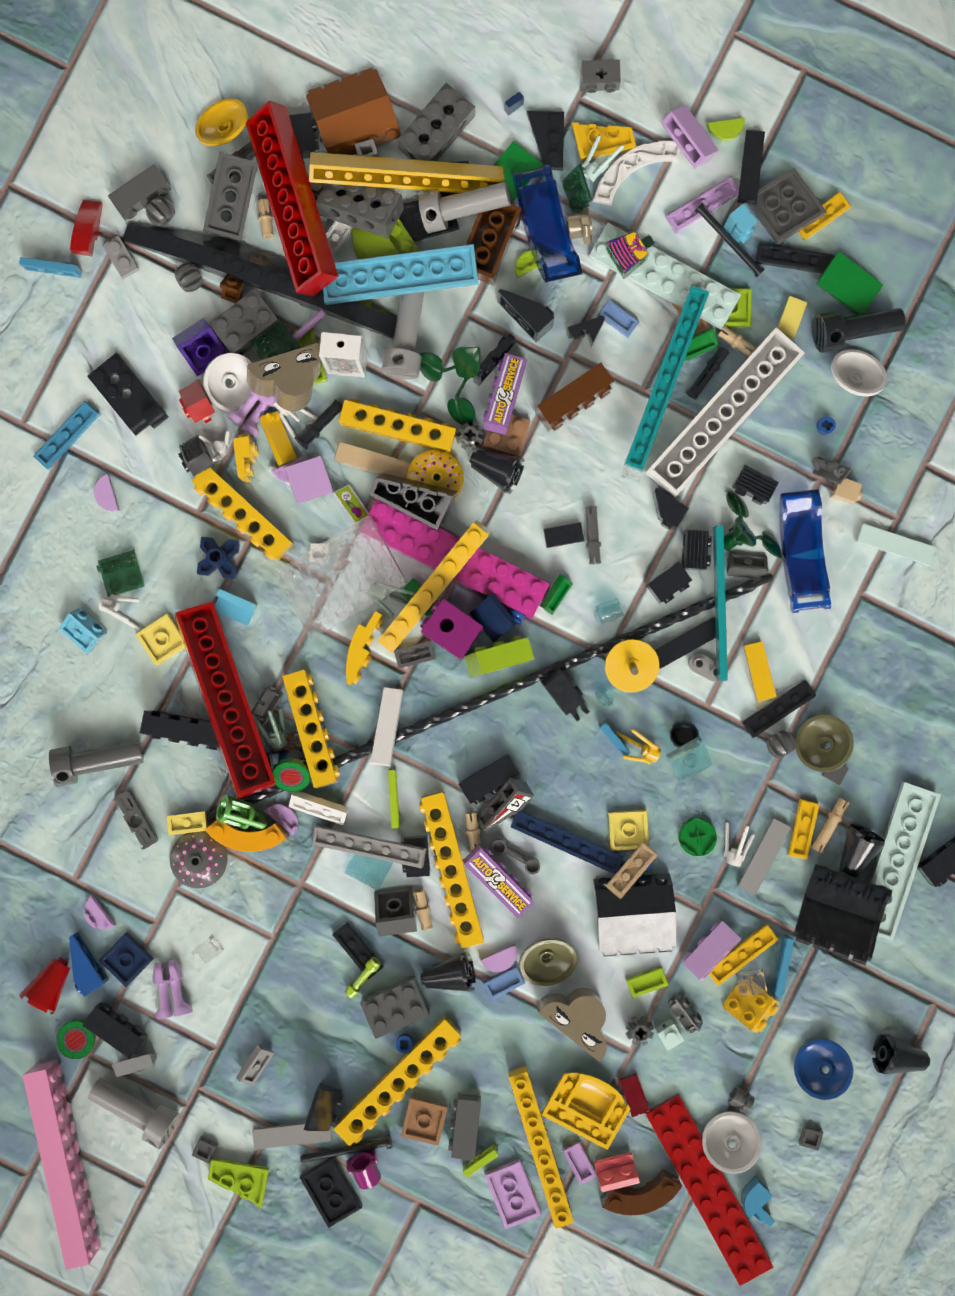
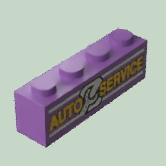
M505 353L504 359L499 360L497 370L500 371L499 376L494 377L492 384L495 390L493 394H489L487 404L490 407L488 411H484L482 422H485V430L503 435L507 434L527 359Z
M480 844L477 845L463 859L464 865L519 918L534 903L531 897L533 895L526 886L522 888L518 884L520 880L513 873L509 875L505 871L507 867L500 860L496 862L492 858L494 854L486 846L483 848Z

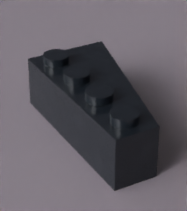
M382 473L376 477L369 495L438 530L443 525L458 491Z
M144 710L139 734L149 735L150 738L154 739L168 738V741L175 743L185 741L187 745L196 747L202 744L206 745V749L217 750L219 747L211 722L208 720L156 710Z

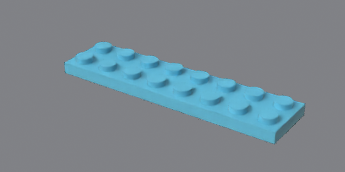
M474 244L335 263L339 277L323 288L324 302L328 305L478 285Z

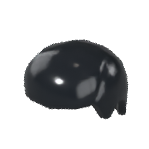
M688 721L675 723L670 730V741L678 749H691L699 740L698 729Z

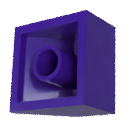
M205 318L172 338L178 350L197 376L205 372L207 366L214 358L227 353Z

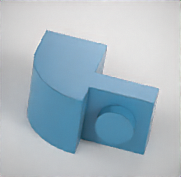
M754 1176L742 1190V1205L749 1218L754 1215L761 1224L765 1222L769 1227L775 1222L772 1215L763 1207L773 1196L768 1188Z

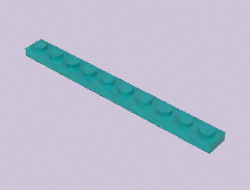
M691 285L625 461V466L641 472L644 469L709 291Z

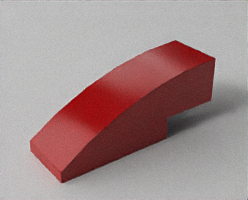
M82 201L71 236L69 249L73 254L93 256L94 243L98 239L102 202Z

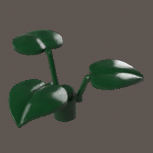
M480 347L456 348L452 354L455 365L448 368H442L443 362L437 355L429 352L420 353V371L428 380L439 381L442 378V372L445 373L456 369L459 377H464L455 395V399L448 400L447 408L449 414L457 423L463 425L468 422L470 427L473 426L475 419L474 407L468 399L459 398V395L467 380L475 377L479 372Z
M726 490L728 506L738 517L735 519L733 527L729 529V533L724 535V549L730 551L735 546L743 544L753 547L757 543L756 540L759 539L770 554L782 559L781 549L774 535L764 530L762 535L755 536L743 520V517H749L747 505L736 493Z

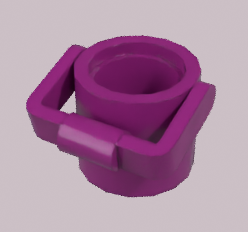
M375 1149L364 1151L346 1160L348 1174H353L361 1189H370L376 1186L381 1179V1173L376 1164L378 1156Z

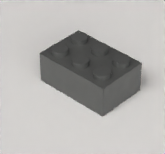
M255 289L209 323L231 353L243 355L281 326L277 317Z
M415 975L367 995L360 1001L375 1039L429 1016L430 1013Z

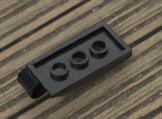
M117 352L87 375L89 380L135 436L148 426H151L153 429L157 428L169 418ZM111 376H119L117 384L110 383ZM127 389L130 390L131 396L128 399H123L122 392Z

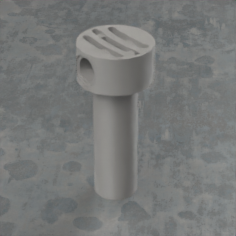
M506 182L442 197L439 190L419 195L421 218L427 233L448 229L449 220L511 206Z
M424 292L404 294L400 297L393 347L384 350L381 372L390 377L408 380L419 377L421 356L415 352Z
M102 1078L96 1081L88 1095V1099L143 1130L142 1140L157 1149H161L166 1143L180 1117V1113L162 1104L156 1110Z

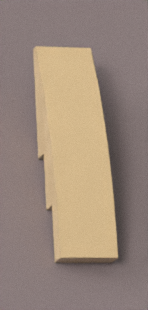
M342 442L338 443L333 460L378 475L385 473L406 479L407 471L411 464Z

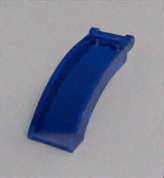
M546 165L541 169L523 173L519 171L513 172L512 177L519 207L522 208L521 217L535 263L544 282L582 275L579 255H577L565 224L556 180L553 179L551 166ZM542 176L546 178V182L527 186L522 185L523 180Z
M819 489L781 493V549L791 612L798 613L801 610L824 608V610L831 609L830 583L823 549L822 501ZM822 596L823 599L821 601L798 603L797 600L798 598Z

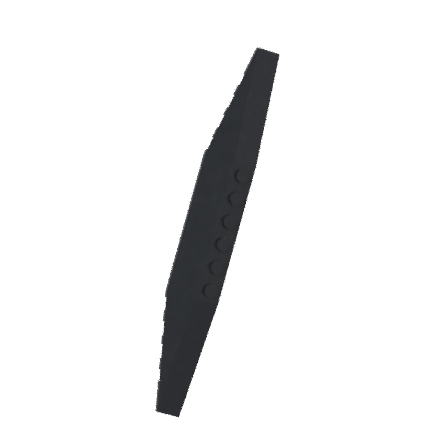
M130 222L127 225L122 239L124 242L182 263H193L198 269L223 278L226 275L234 276L244 281L247 285L297 302L300 306L317 312L322 309L328 316L394 339L397 315L370 299L326 305L323 289L314 296L296 293L287 260L221 236Z

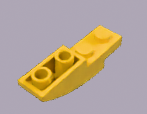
M376 611L366 628L360 624L358 625L351 640L346 662V680L350 686L353 683H358L362 676L359 672L363 666L367 667L372 658L369 656L371 652L364 648L371 645L374 640L372 634L375 629L379 630L384 622L382 620L383 615Z

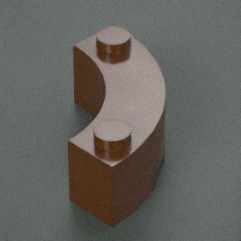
M662 1168L658 1175L646 1183L645 1186L634 1189L632 1187H622L606 1191L602 1194L600 1201L602 1208L616 1214L630 1216L647 1214L670 1202L680 1191L682 1184L678 1177Z

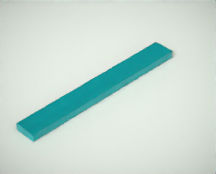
M715 526L713 527L716 670L717 681H727L724 527Z

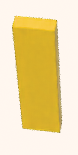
M765 923L736 945L709 973L710 977L719 986L779 939L768 924Z

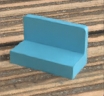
M219 589L216 595L218 596L215 604L216 612L244 625H249L257 605Z

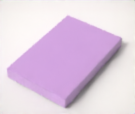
M520 1158L484 1172L505 1229L542 1215Z

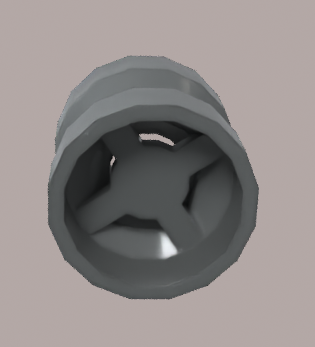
M738 1086L731 1091L728 1097V1103L732 1106H737L739 1111L744 1114L749 1112L755 1100L754 1096L745 1094L743 1089Z

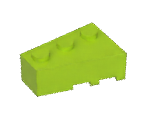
M521 635L510 638V642L504 644V641L493 643L492 648L487 649L486 645L475 648V653L464 656L470 679L535 659L529 638L522 639Z

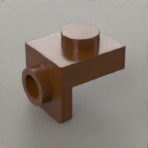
M226 275L219 286L222 288L221 298L237 303L242 299L244 281L234 276Z

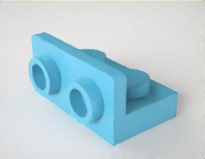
M81 608L70 612L59 627V630L86 654L90 653L99 639L107 634L102 625L93 620Z

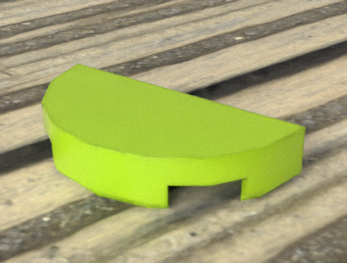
M745 118L709 122L706 126L709 133L718 138V140L730 141L741 133L745 125Z
M529 250L519 256L515 264L516 278L518 279L549 263L550 258L540 251Z

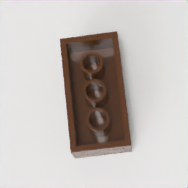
M511 204V206L478 213L466 245L474 244L478 280L494 285L521 217L522 208Z
M600 362L537 405L535 414L548 432L550 430L556 431L563 426L562 423L565 420L569 419L571 421L577 417L581 409L587 410L593 406L597 398L603 399L608 396L612 390L614 380Z

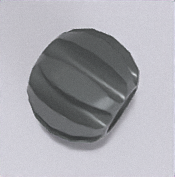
M161 196L154 198L146 207L148 219L157 226L166 225L175 214L171 201Z
M193 263L181 264L174 272L176 281L185 292H193L200 288L203 283L202 275Z
M468 422L464 423L465 429L459 427L456 432L461 435L456 437V441L458 444L463 442L464 444L461 448L465 450L468 446L472 448L471 451L477 449L475 444L482 445L484 441L479 438L484 435L483 429L476 430L479 426L476 423L471 427L468 425ZM468 433H472L473 437L471 440L467 438Z
M781 730L768 738L767 748L774 757L782 758L796 748V740L790 732Z
M637 1016L631 1018L633 1023L627 1022L626 1029L629 1030L626 1032L627 1038L629 1040L633 1039L632 1043L638 1045L641 1041L643 1045L648 1044L647 1039H652L654 1035L651 1032L654 1029L652 1022L647 1023L648 1018L641 1016L640 1020H637ZM642 1027L643 1030H641L638 1034L637 1031H639V1028Z

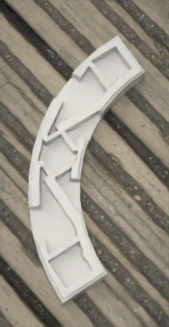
M662 140L649 144L645 143L627 151L609 167L601 178L593 202L611 206L619 186L631 173L655 162L678 163L681 150L673 140Z

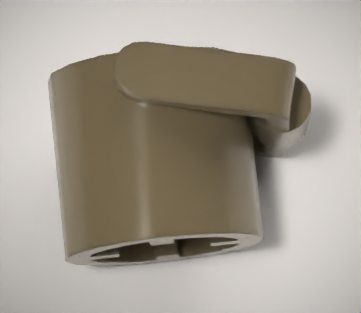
M583 208L582 212L566 214V229L569 240L583 237L584 245L591 244L593 229L589 208Z

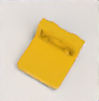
M743 977L722 1006L749 1030L758 1033L764 1030L768 1018L776 1014L780 1002L768 995L750 979Z

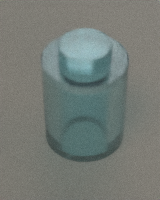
M617 598L595 606L596 610L593 611L596 621H600L602 624L624 616Z

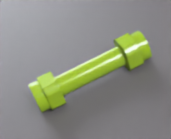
M371 957L365 964L366 968L357 980L346 988L345 994L349 998L354 999L358 995L362 984L381 965V962L376 957Z

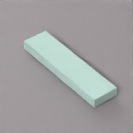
M861 524L856 543L927 566L931 564L936 548L866 524Z

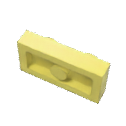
M207 812L167 816L168 835L205 831L208 828Z

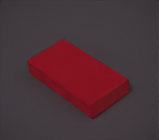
M637 1073L618 1079L627 1105L630 1107L632 1118L649 1112L650 1109Z

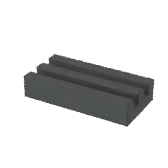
M431 641L394 650L399 669L436 659ZM425 646L429 647L428 650L399 656V653ZM428 653L431 654V657L401 664V660Z

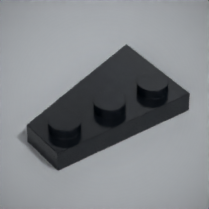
M527 111V118L532 128V134L537 144L543 169L563 171L564 112Z
M513 335L503 336L498 342V346L480 364L478 374L473 377V382L478 386L494 370L499 360L504 358L505 353H508L515 345L516 338Z

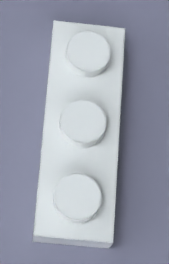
M300 791L292 793L289 804L290 808L344 825L349 809L341 804H336Z

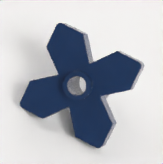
M201 537L200 548L206 554V558L198 563L197 574L210 576L218 569L223 578L236 579L237 567L229 559L239 553L240 542L227 540L219 547L214 538ZM218 555H221L220 560L217 561V560H216V557H217Z

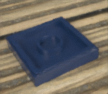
M493 593L470 612L475 621L483 626V631L493 643L517 624Z
M126 932L99 959V962L127 987L154 958Z

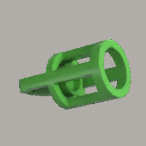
M228 795L223 796L216 811V820L218 822L234 825L242 829H247L249 826L263 830L266 828L267 820L264 813L255 810L253 803L235 799ZM231 810L241 812V814L231 813Z

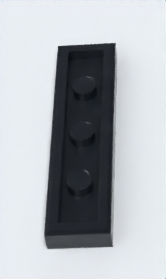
M746 130L737 203L757 204L765 131Z
M759 243L755 262L757 264L822 274L834 257V254Z
M715 616L655 649L654 651L659 659V669L715 639Z
M803 680L741 723L751 738H755L816 697V694L808 682Z

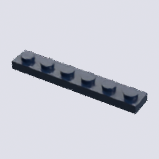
M521 810L516 813L510 826L517 831L612 874L617 873L624 858L619 854Z

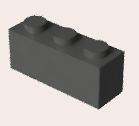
M154 164L109 194L108 197L126 221L127 219L134 218L137 212L143 208L146 209L147 205L154 198L159 196L165 197L172 189Z
M458 1094V1099L453 1101L452 1112H456V1117L451 1119L450 1131L454 1132L453 1139L449 1138L448 1151H452L451 1158L475 1160L481 1096Z

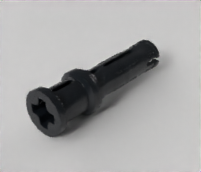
M335 399L312 424H307L305 426L306 429L299 436L294 437L296 442L307 450L308 445L315 438L318 439L320 432L342 411L343 405Z

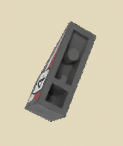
M511 777L477 815V821L483 831L490 830L527 805L534 797L527 782Z

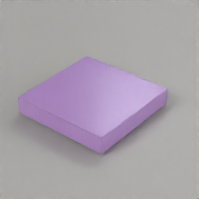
M321 456L284 468L297 504L334 492Z

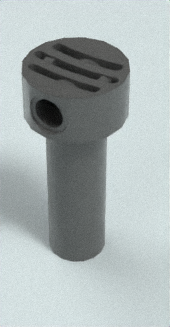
M140 741L76 753L73 752L71 746L49 750L50 772L56 787L76 784L78 782V775L144 763Z

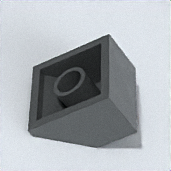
M412 886L374 891L375 922L379 937L417 932Z

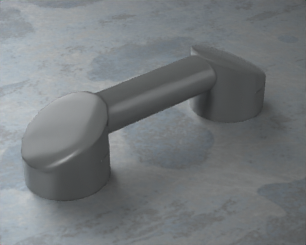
M502 838L493 841L491 848L494 854L502 855L506 853L525 864V870L529 874L534 875L539 872L540 862L537 858L526 857L507 846L506 840Z

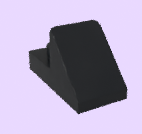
M600 316L567 327L568 339H580L587 333L590 346L592 347L604 324L605 317Z

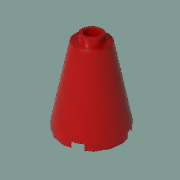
M61 957L58 959L53 958L21 991L19 997L23 999L25 996L28 998V1004L45 1013L49 1009L50 1014L53 1015L70 971L69 962Z

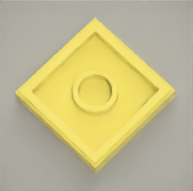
M166 613L135 634L156 666L185 648L179 629L169 613Z
M647 810L608 812L611 851L635 850L643 842L649 846Z

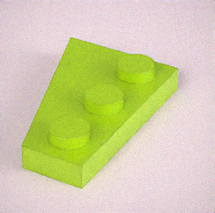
M212 1158L208 1180L226 1190L237 1193L242 1199L249 1200L255 1203V1206L262 1209L269 1167Z

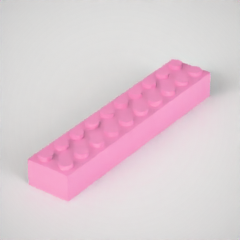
M58 1059L35 1064L23 1074V1080L65 1269L68 1270L89 1265L100 1249L101 1241L99 1236L96 1235V1219L92 1217L91 1198H88L87 1194L88 1182L83 1176L84 1165L83 1161L79 1158V1143L75 1140L74 1136L75 1124L73 1121L71 1122L70 1118L71 1106L66 1100L67 1088L62 1082L63 1070L62 1066L58 1064Z

